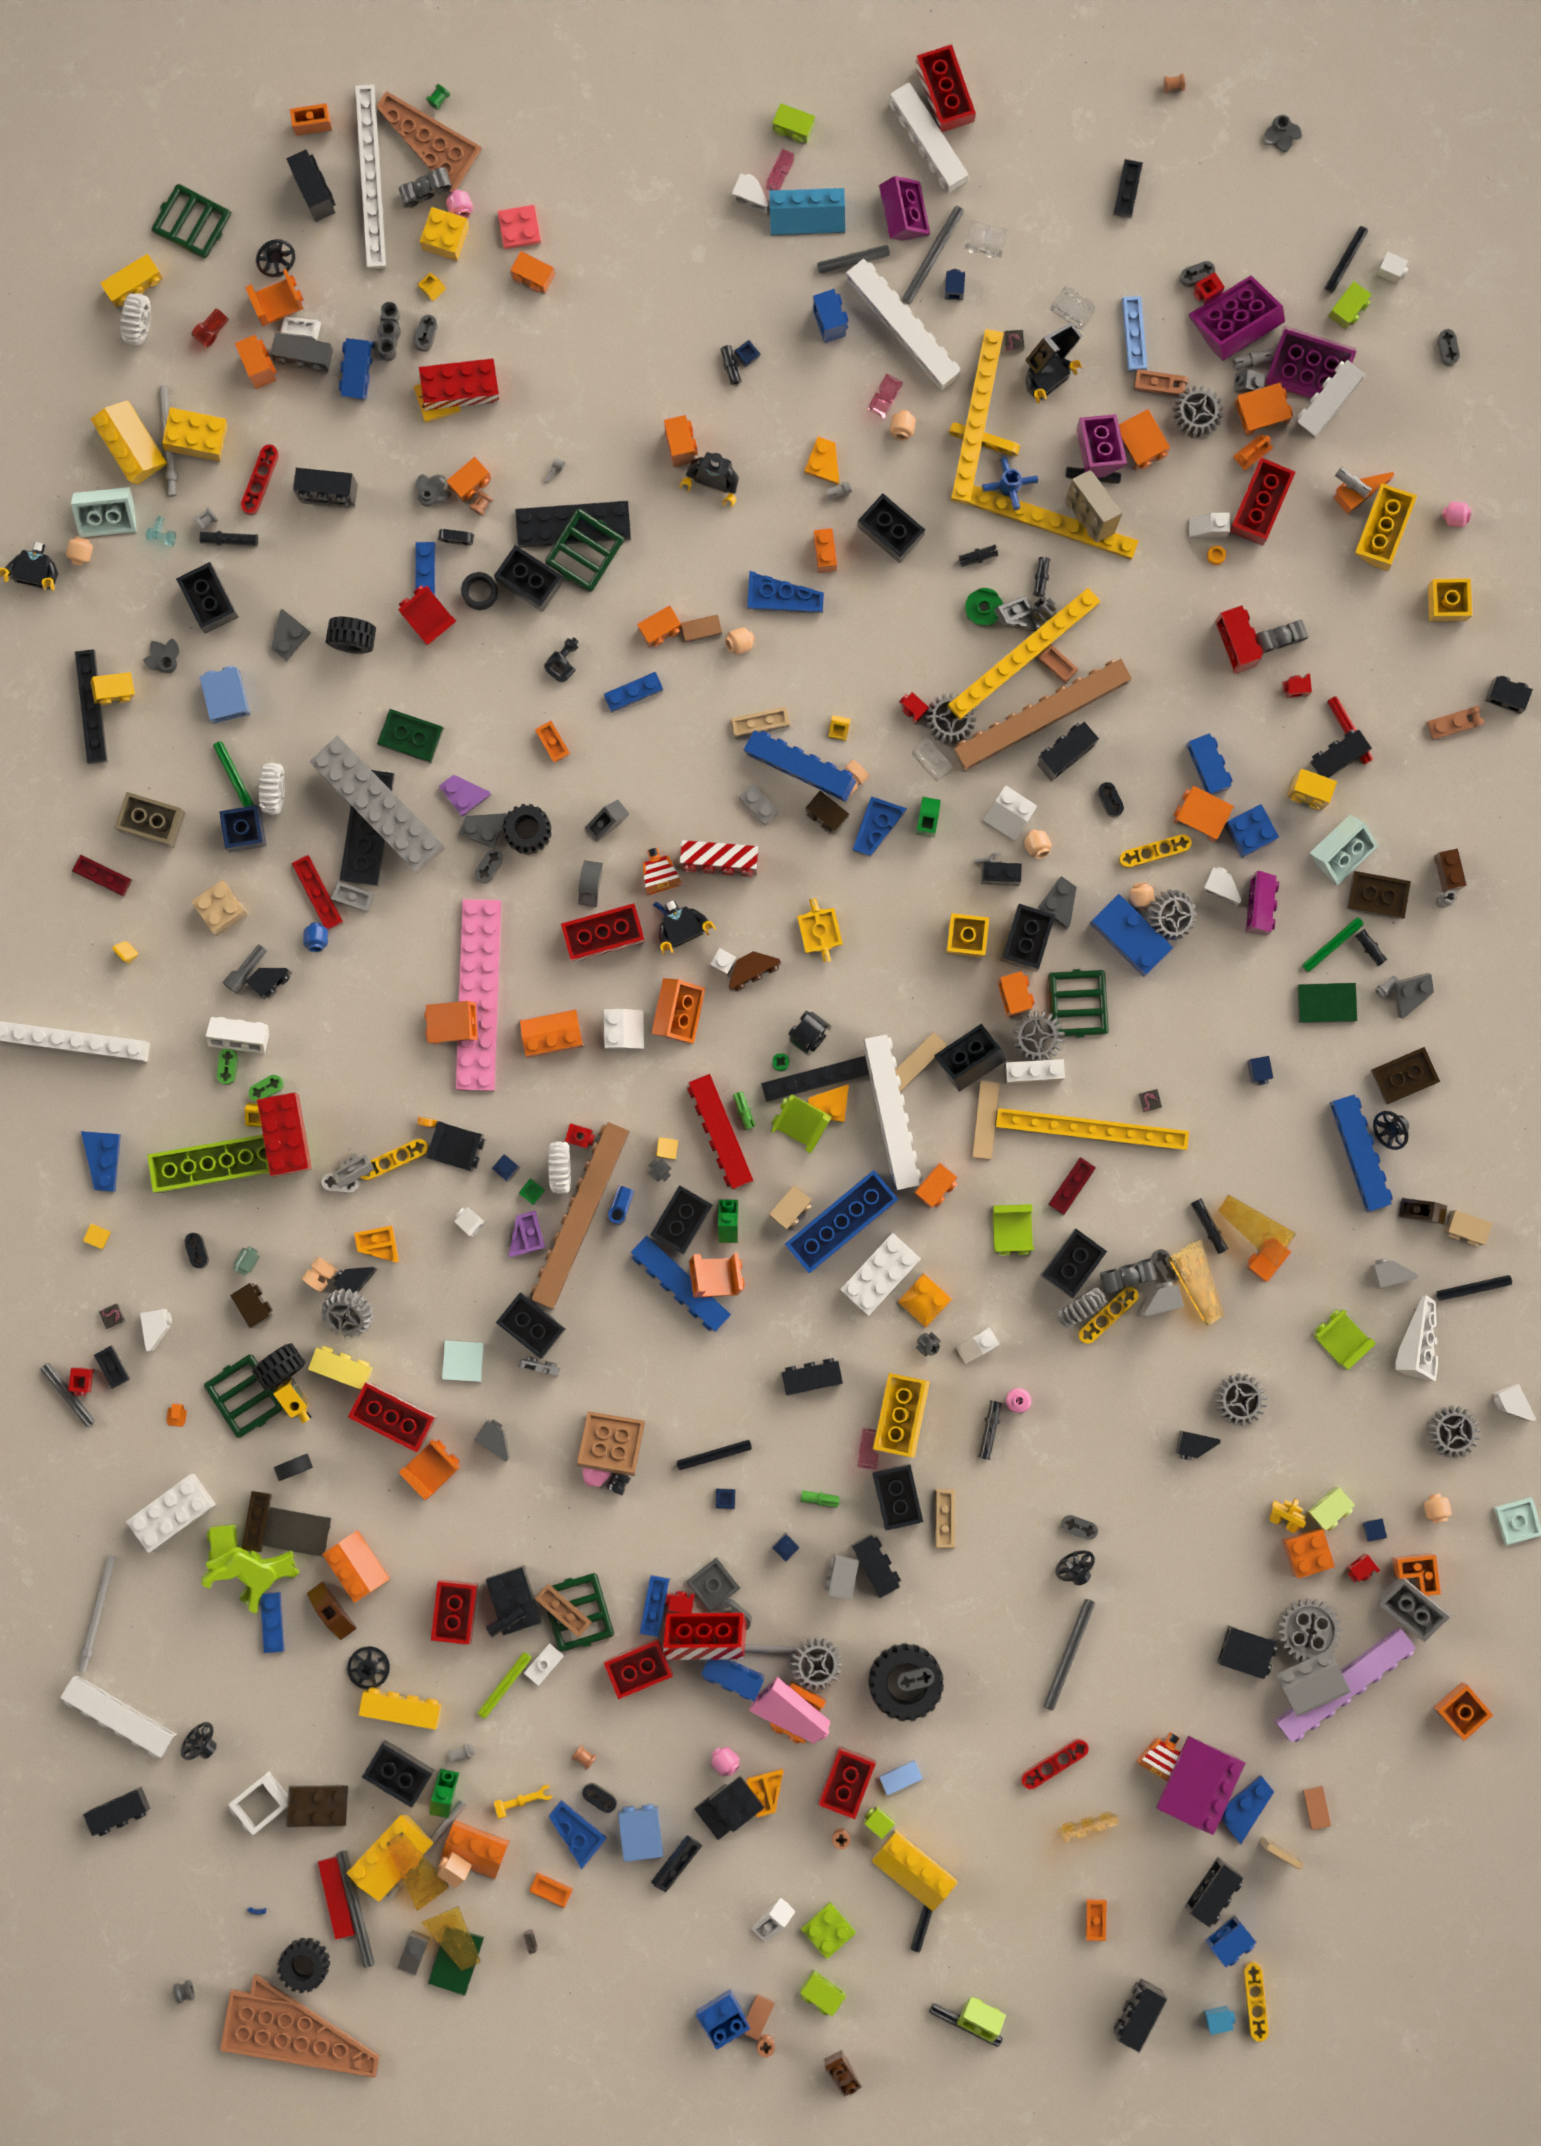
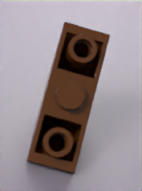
M755 951L737 959L729 983L730 991H740L746 987L745 984L752 981L754 983L763 978L762 974L766 972L771 974L777 971L779 965H781L780 959Z
M324 1581L307 1592L315 1612L326 1627L340 1640L357 1629Z
M842 2050L824 2059L826 2071L844 2097L852 2095L862 2088Z

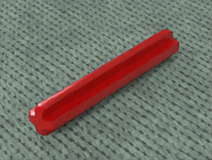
M1338 697L1330 698L1327 703L1345 734L1352 729L1356 732V728ZM1368 752L1360 757V760L1365 765L1370 763L1373 757Z

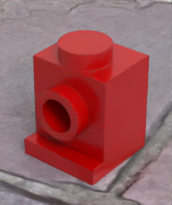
M1214 272L1196 283L1193 294L1197 301H1202L1205 304L1222 294L1225 286Z
M1310 673L1306 674L1303 678H1301V675L1291 676L1287 681H1282V691L1286 693V698L1304 697L1312 693Z
M913 692L909 696L905 694L899 701L903 708L902 712L909 718L912 716L914 724L929 709V706Z
M570 1123L565 1142L588 1149L589 1145H593L595 1135L591 1129ZM578 1133L584 1134V1138L582 1140L577 1139Z
M71 1368L68 1391H74V1395L86 1396V1393H90L95 1369ZM82 1378L85 1379V1385L80 1384Z
M1365 1553L1346 1567L1349 1571L1347 1575L1354 1583L1361 1580L1364 1582L1372 1576L1371 1572L1378 1573L1380 1571L1371 1557Z
M675 1591V1594L667 1593L665 1605L669 1606L668 1611L692 1613L695 1593L691 1592V1596H687V1592Z

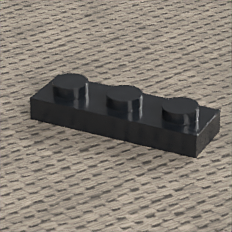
M1124 159L1113 215L1132 218L1143 162Z
M687 1835L652 1879L651 1883L654 1887L667 1892L703 1845Z

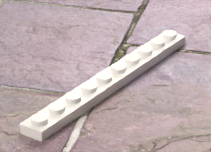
M355 86L367 268H387L375 86Z

